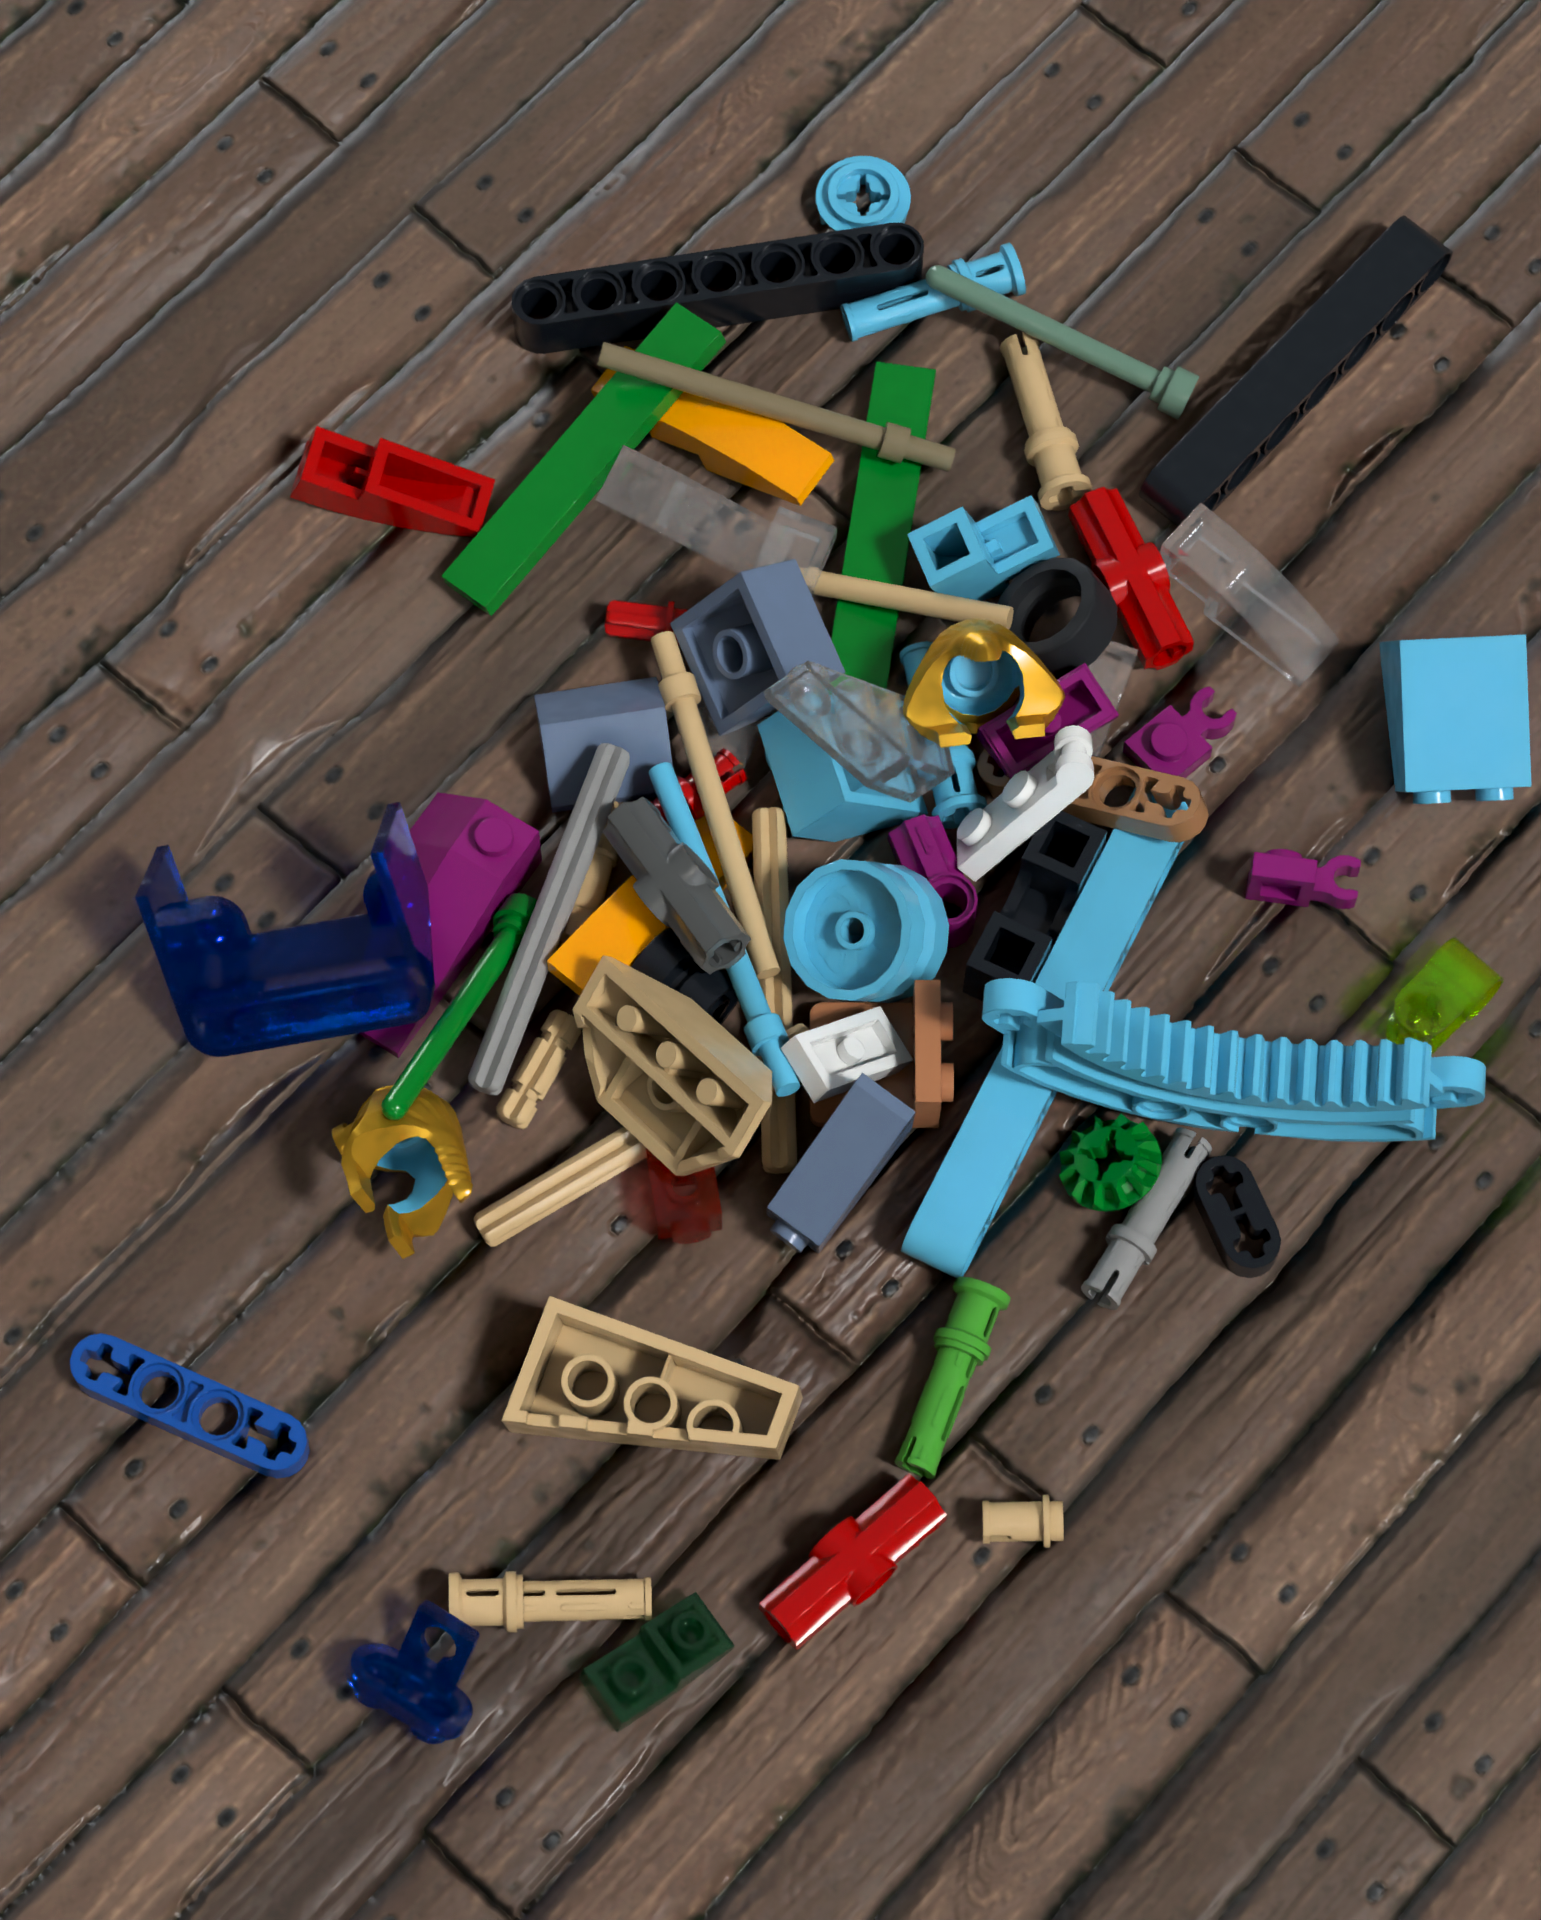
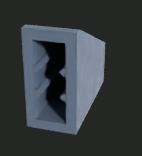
M862 1072L767 1206V1216L775 1221L769 1230L799 1253L807 1245L819 1254L911 1132L916 1112Z

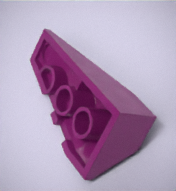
M440 792L435 795L401 842L345 1019L346 1026L397 1058L401 1056L494 928V915L505 899L511 894L519 893L542 862L538 830L487 799Z

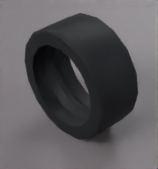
M1054 557L1033 564L1014 578L1001 594L998 604L1013 607V621L1009 630L1039 657L1056 680L1084 663L1087 666L1094 663L1109 645L1117 626V604L1110 591L1088 566L1074 558ZM1073 596H1081V602L1075 616L1064 629L1048 639L1029 642V637L1035 623L1047 609L1061 600Z

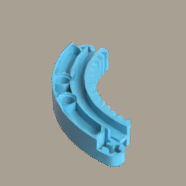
M996 979L986 983L984 988L982 1020L987 1025L1004 1034L1001 1060L1003 1067L1033 1082L1071 1097L1149 1119L1195 1128L1239 1132V1126L1255 1128V1134L1323 1141L1435 1140L1437 1109L1477 1105L1485 1099L1486 1066L1484 1063L1477 1059L1462 1056L1431 1057L1432 1046L1427 1042L1411 1037L1405 1038L1404 1044H1396L1388 1039H1381L1378 1046H1372L1363 1040H1356L1352 1046H1345L1338 1040H1330L1325 1046L1318 1045L1312 1039H1305L1299 1044H1292L1287 1037H1279L1271 1042L1265 1041L1261 1034L1241 1038L1238 1031L1235 1030L1218 1034L1214 1033V1026L1208 1025L1197 1029L1191 1028V1021L1189 1020L1171 1023L1170 1015L1168 1014L1149 1016L1150 1008H1131V1001L1128 999L1114 1000L1115 993L1112 991H1100V984L1097 982H1066L1064 1000L1041 986L1022 979Z

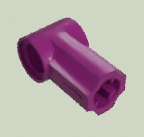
M923 814L906 820L899 827L888 832V843L898 865L906 866L927 878L942 898L943 903H952L961 908L963 911L961 915L948 919L949 935L947 948L958 947L965 943L973 933L978 902L976 889L971 881L964 877L963 872L957 868L956 855L939 815L926 816Z

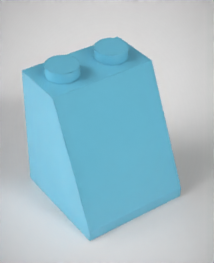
M1526 634L1380 642V659L1395 791L1413 792V804L1451 802V790L1475 789L1476 801L1514 799L1513 787H1532Z

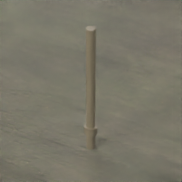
M603 342L597 366L877 450V457L901 464L904 458L949 472L955 457V448L910 435L911 428L888 421L885 427L607 342Z

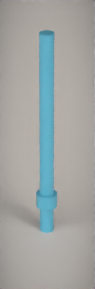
M663 762L653 766L648 774L669 826L679 841L688 845L703 860L718 880L672 764ZM719 883V886L715 890L728 906V903L726 901V898ZM745 949L746 954L732 967L726 968L747 1020L744 1033L752 1053L755 1056H761L763 1063L772 1070V1086L778 1097L789 1096L797 1092L801 1087L795 1071L781 1050V1047L789 1041V1037L780 1016L771 1013Z

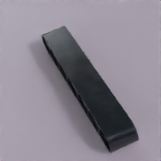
M1403 215L1398 218L1165 455L1145 479L1140 488L1139 497L1186 534L1194 531L1429 290L1446 269L1452 258L1453 251L1407 216Z
M886 223L536 276L524 280L516 287L512 294L514 334L517 342L525 350L535 354H547L600 346L603 342L613 344L645 339L676 302L715 328L841 309V304H849L922 280L924 241L920 233L910 225ZM900 258L907 261V263L893 265L885 260ZM842 267L848 271L841 274H833L826 271V269ZM783 276L789 280L782 283H774L768 281L767 278ZM713 285L729 287L728 290L723 292H714L707 288ZM654 294L670 296L669 299L663 301H654L648 297ZM595 303H606L611 305L609 308H606L604 310H593L591 308H588L590 305ZM536 312H547L551 314L549 317L544 319H533L531 317H528Z

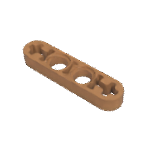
M984 749L979 756L977 764L979 775L990 794L997 798L1003 792L1010 779L1006 774L1003 777L999 776L998 772L1001 768ZM1094 756L1091 757L1094 765L1093 784L1062 810L1086 822L1168 842H1183L1192 839L1205 827L1209 815L1201 792L1193 781L1184 777ZM1130 785L1136 788L1134 797L1127 804L1120 807H1109L1104 804L1105 797L1115 787ZM1152 794L1157 803L1152 802ZM1182 802H1186L1188 806L1187 810L1177 809L1180 807ZM1163 808L1176 811L1171 818H1168Z

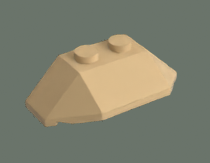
M603 955L572 1009L576 1026L581 1028L583 1032L584 1054L597 1102L676 1176H687L740 1158L772 1103V1070L693 999L613 957Z

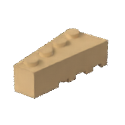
M549 1296L501 1421L509 1432L780 1460L803 1397L800 1386Z

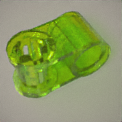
M1456 937L1451 938L1436 951L1423 969L1397 995L1393 1013L1388 1019L1385 1034L1387 1039L1396 1044H1404L1407 1037L1427 1042L1432 1046V1054H1434L1465 1022L1473 1019L1490 1002L1500 989L1504 978Z

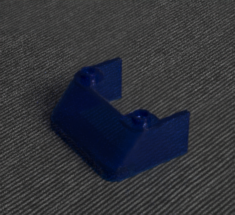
M400 802L387 805L370 853L375 869L368 876L363 890L367 914L252 934L245 914L231 900L219 896H206L188 900L169 845L156 848L135 899L184 1033L195 1049L209 1056L225 1057L412 1024L426 1015L435 991L429 889Z

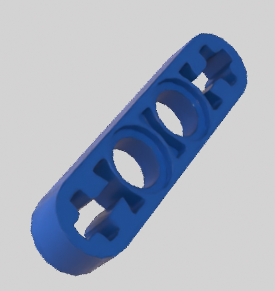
M103 1333L89 1335L82 1339L72 1351L70 1358L71 1373L80 1390L93 1399L268 1477L277 1479L290 1477L299 1472L307 1462L310 1448L306 1431L300 1421L288 1413L112 1335ZM106 1352L111 1353L110 1358L114 1367L132 1376L128 1387V1395H121L126 1388L122 1379L110 1373L103 1372L97 1381L92 1380V1373L86 1364L90 1358L101 1360ZM134 1364H140L141 1366L133 1374ZM155 1377H169L177 1382L179 1387L177 1398L168 1407L161 1409L150 1408L142 1401V1392L145 1385ZM216 1403L230 1404L238 1412V1419L234 1428L224 1435L217 1436L204 1431L201 1427V1418L204 1411ZM251 1417H259L255 1422L257 1432L271 1439H277L282 1431L289 1432L290 1444L295 1449L292 1454L280 1452L275 1460L268 1459L269 1452L266 1445L251 1436H248L245 1449L238 1447L248 1435Z

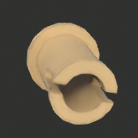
M1042 1495V1501H982L983 1544H990V1542L1043 1541V1548H1050V1541H1064L1063 1501H1049V1495Z

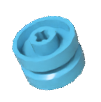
M839 859L816 868L797 886L785 912L783 939L790 965L807 987L826 998L894 1003L913 996L914 980H932L935 978L947 953L949 922L942 898L924 876L903 865Z

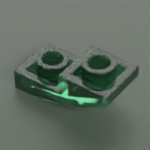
M694 1592L643 1624L638 1635L585 1667L579 1679L618 1733L703 1674L731 1652L735 1645L697 1592Z

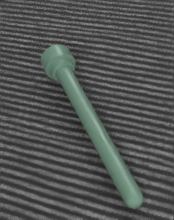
M941 265L930 267L926 273V282L931 288L1151 393L1148 399L1159 404L1156 410L1179 420L1200 377L1180 366H1177L1175 371L1164 366L1162 371Z

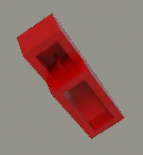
M316 426L305 445L290 498L376 523L445 535L475 537L482 529L495 479L380 438L374 447Z

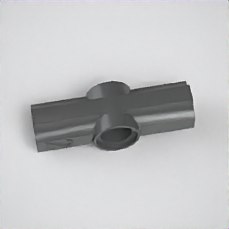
M641 797L636 801L623 802L607 816L608 823L603 830V834L637 879L633 884L636 893L663 924L673 929L681 944L691 954L694 962L708 974L723 968L729 969L746 954L745 949L751 938L715 890L719 886L718 880L703 860L688 845L679 841L672 828L668 826L661 816L659 810L650 801Z

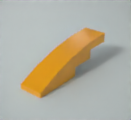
M628 346L623 347L635 351V349H632ZM605 370L591 388L594 397L617 371ZM686 392L681 394L650 431L652 438L699 455L707 471L799 506L802 505L834 462V458L829 451L781 421Z
M706 816L695 821L723 891L727 887ZM734 821L748 864L753 859L752 834ZM634 875L594 911L547 960L548 971L579 996L603 955L613 957L631 967L645 947L661 932L669 928L649 910L636 893L633 884L637 879Z

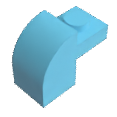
M1031 495L978 522H975L962 506L907 534L927 582L934 592L979 601L1001 595L1009 586L1007 581L1015 578L1033 564L1060 555L1040 508Z

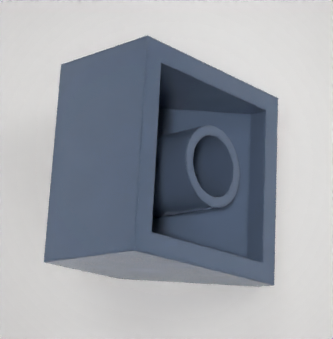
M796 559L739 572L670 623L689 668L695 676L697 686L719 736L729 734L767 717L789 704L807 690L819 691L846 673Z

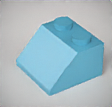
M809 689L757 725L765 748V759L772 770L783 804V810L786 814V822L790 826L792 836L837 842L901 825L906 820L928 814L892 704Z

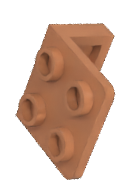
M914 980L912 1003L820 1002L811 1008L810 1030L881 1006L913 1058V1061L899 1073L875 1082L916 1112L912 1128H939L941 1103L953 1102L954 1065L953 1063H941V1041L953 1040V1002H941L940 980ZM848 1091L813 1103L810 1098L811 1122L818 1127H824Z

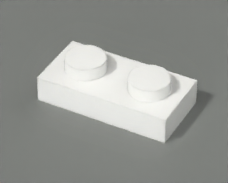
M881 1006L794 1035L781 1047L782 1052L813 1103L849 1091L862 1072L873 1081H877L899 1073L913 1061V1058Z

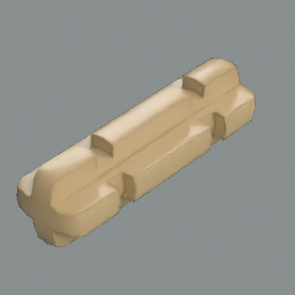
M556 1009L549 1013L540 1029L543 1031L541 1034L542 1038H535L511 1080L514 1082L512 1085L513 1089L506 1088L496 1106L497 1117L512 1127L518 1129L528 1127L537 1111L535 1107L536 1101H543L566 1060L564 1056L566 1054L565 1050H572L581 1034V1028H577L574 1016Z

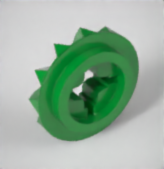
M1122 1113L1115 1120L1107 1121L1095 1116L1092 1126L1084 1131L1077 1132L1072 1130V1142L1067 1150L1059 1152L1061 1160V1173L1059 1177L1065 1190L1079 1205L1095 1211L1123 1209L1142 1199L1156 1183L1162 1166L1160 1146L1145 1123L1138 1124L1132 1122ZM1115 1145L1122 1162L1111 1163L1108 1170L1102 1176V1171L1095 1159L1106 1158L1110 1149H1113Z

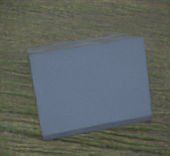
M657 677L534 695L552 813L573 810L597 747L601 743H609L621 747L629 752L630 764L615 801L620 803L638 800L641 797L646 799L657 797L648 774L649 770L663 762L671 763L673 766L666 709L658 687Z

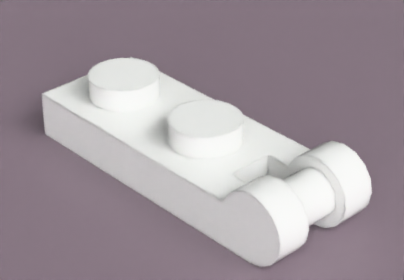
M1076 725L1060 729L1055 735L1054 750L1028 772L1023 770L1015 774L997 798L983 809H974L963 819L957 830V868L976 882L1089 789L1094 781V765L1091 759L1093 753L1092 737L1087 729Z

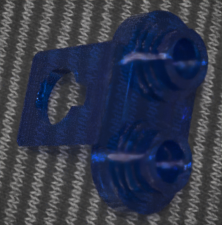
M424 1600L417 1608L400 1650L380 1643L362 1645L353 1652L346 1669V1677L353 1688L354 1696L360 1703L370 1708L382 1709L410 1727L413 1735L422 1742L440 1744L445 1740H452L461 1736L472 1717L473 1707L471 1701L458 1688V1685L477 1645L480 1634L476 1629L433 1602ZM438 1627L450 1634L456 1646L455 1655L442 1657L438 1663L428 1658L427 1655L430 1647L425 1639L426 1628Z

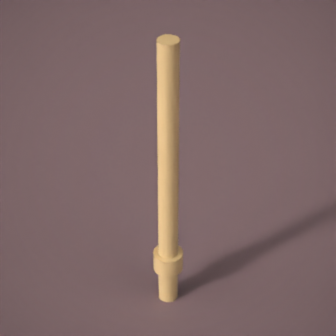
M661 632L651 638V644L663 679L658 684L660 694L663 698L665 709L674 714L737 919L751 938L746 946L751 963L758 979L771 978L781 970L697 704L701 701V695L693 673L686 672L674 632Z

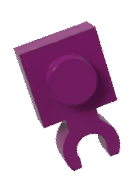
M1210 686L1202 688L1192 697L1187 714L1182 717L1169 705L1124 742L1122 752L1137 767L1186 778L1211 757L1213 747L1205 739L1213 740L1226 736L1234 726L1237 713L1230 709L1220 718L1213 719L1207 717L1203 713V709L1213 702L1215 691Z

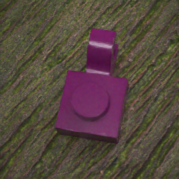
M1272 849L1266 853L1254 852L1248 873L1245 899L1308 907L1310 900L1327 903L1338 909L1353 908L1358 897V891L1340 888L1335 883L1334 878L1341 875L1358 877L1361 860L1349 855H1340L1330 859L1324 866L1317 868L1318 860L1303 858L1301 854L1292 850Z

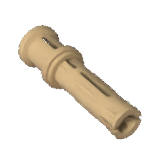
M1022 332L1025 347L1020 348L1017 334H1014L1001 343L1000 350L1005 358L1029 435L1024 453L1027 462L1035 466L1041 488L1037 495L1041 507L1050 511L1069 509V506L1080 500L1085 493L1092 491V485L1089 477L1081 474L1075 455L1079 448L1076 434L1063 426L1038 347V339Z
M506 1571L503 1578L462 1579L459 1572L449 1573V1634H460L463 1627L504 1626L506 1632H517V1629H524V1622L635 1619L652 1621L651 1577H644L642 1579L523 1581V1574L516 1575V1571Z

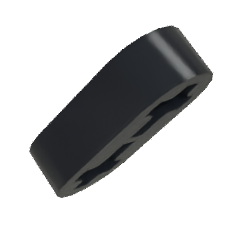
M1231 1156L1212 1157L1203 1163L1196 1175L1193 1188L1196 1207L1227 1269L1240 1277L1254 1278L1262 1276L1272 1268L1279 1254L1281 1238L1277 1225L1252 1172L1246 1164ZM1220 1175L1225 1183L1237 1182L1238 1186L1235 1187L1232 1197L1235 1210H1230L1225 1197L1221 1193L1210 1195L1208 1192L1212 1187L1214 1176ZM1243 1223L1248 1236L1252 1240L1263 1238L1265 1241L1259 1258L1253 1259L1249 1251L1237 1252L1235 1250L1241 1237L1237 1224Z

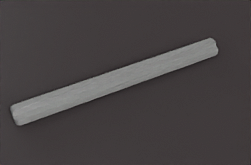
M601 743L597 747L469 1072V1086L479 1092L498 1095L503 1089L548 974L547 960L557 951L607 823V816L612 810L630 764L629 752L621 747L609 743Z

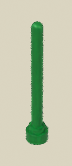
M514 893L509 895L493 918V934L495 938L382 1101L381 1110L387 1119L399 1120L405 1116L515 952H517L537 900L522 893Z

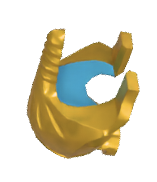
M967 619L951 625L941 632L930 645L906 691L903 715L923 737L937 743L940 748L967 745L971 742V734L978 733L980 726L1008 710L1020 694L1019 703L1013 714L1006 721L1015 739L1045 736V729L1053 721L1061 708L1065 693L1059 682L1039 657L1012 631L992 621Z
M391 1085L376 1089L363 1103L354 1122L349 1125L342 1123L332 1129V1136L342 1155L341 1165L348 1183L350 1195L365 1213L375 1210L370 1181L374 1169L384 1172L408 1173L415 1178L413 1191L408 1198L395 1204H387L383 1214L388 1241L401 1258L404 1259L415 1254L412 1242L413 1237L432 1236L439 1230L453 1193L458 1201L463 1203L471 1195L473 1184L462 1128L452 1106L447 1101L438 1097V1095L423 1088L403 1118L399 1120L387 1119L382 1113L381 1104L393 1087Z

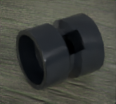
M670 927L656 936L631 966L639 972L693 999L720 1025L739 1001L726 968L717 970L712 974L705 972L694 962V958L684 948L680 939Z

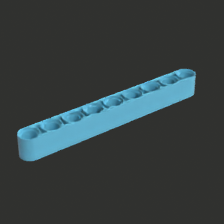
M1135 788V790H1134V792H1133V794H1132V796H1131L1129 802H1130L1131 799L1134 797L1136 788ZM1152 794V802L1157 803ZM1182 802L1177 810H1187L1186 802ZM1163 808L1168 818H1171L1176 811ZM1114 829L1035 984L1062 1000L1065 999L1066 982H1097L1100 984V991H1109L1185 841L1168 842ZM1003 1045L918 1207L900 1248L902 1253L954 1278L962 1277L968 1268L1058 1092L1001 1065Z

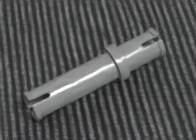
M1177 1128L1171 1142L1162 1155L1161 1171L1156 1183L1142 1199L1131 1206L1121 1224H1114L1105 1238L1108 1247L1089 1278L1081 1286L1082 1292L1092 1300L1097 1292H1102L1109 1280L1110 1283L1099 1299L1098 1305L1111 1310L1118 1309L1122 1297L1141 1265H1149L1157 1253L1154 1243L1204 1160L1212 1152L1210 1143L1202 1137L1196 1146L1193 1145L1185 1157L1184 1154L1196 1136V1132L1186 1128Z

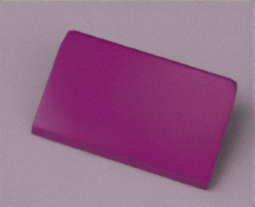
M1086 663L1057 679L1064 690L1065 698L1055 718L1045 729V736L1022 739L1014 738L1006 721L1013 714L1017 705L978 728L977 738L1009 779L1020 771L1026 770L1028 772L1054 750L1055 735L1060 729L1076 725L1087 729L1091 734L1119 717L1118 712Z

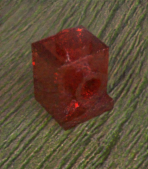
M645 1147L646 1167L658 1240L672 1238L673 1242L679 1244L696 1243L709 1238L712 1231L722 1230V1210L714 1166L687 1176H676ZM693 1184L697 1187L696 1191L689 1196H680L672 1189L673 1187Z

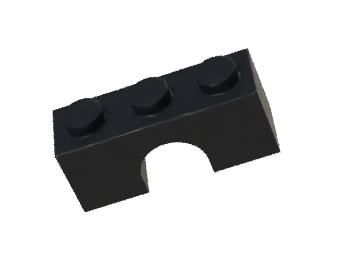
M1061 811L1034 833L1022 856L1018 876L1000 913L993 912L966 964L964 993L983 1001L985 984L989 981L1013 978L1035 983L1104 850L1106 830Z

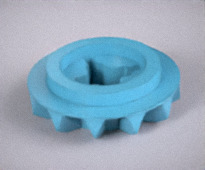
M853 156L838 161L825 171L817 185L815 204L817 205L821 224L828 225L834 231L886 223L905 224L911 204V192L904 175L891 163L872 156ZM860 185H866V193H869V200L874 202L870 204L869 212H866V216H860V212H857L856 203H853L856 201L857 193H860Z

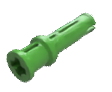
M957 1277L955 1280L953 1291L957 1296L945 1327L936 1329L933 1337L935 1342L934 1348L938 1351L934 1365L915 1409L906 1438L895 1459V1464L898 1467L917 1476L923 1477L924 1474L925 1477L930 1479L935 1477L942 1457L941 1454L950 1436L970 1378H972L975 1367L983 1365V1362L988 1360L991 1347L987 1343L999 1311L1007 1310L1011 1297L1000 1288L970 1277Z

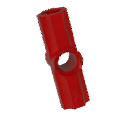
M1103 486L1085 493L1080 500L1069 506L1068 517L1092 563L1091 570L1110 591L1117 604V615L1144 669L1155 668L1160 670L1176 664L1184 655L1193 650L1194 640L1170 594L1169 575L1160 552L1152 542L1144 543L1117 488L1106 489Z
M908 1473L858 1518L854 1519L850 1516L832 1528L810 1551L808 1556L810 1559L793 1574L785 1578L775 1590L766 1595L759 1603V1610L784 1642L790 1644L797 1651L848 1605L852 1604L856 1607L878 1591L894 1574L898 1567L896 1564L946 1521V1512L942 1509L934 1494L921 1481H918Z

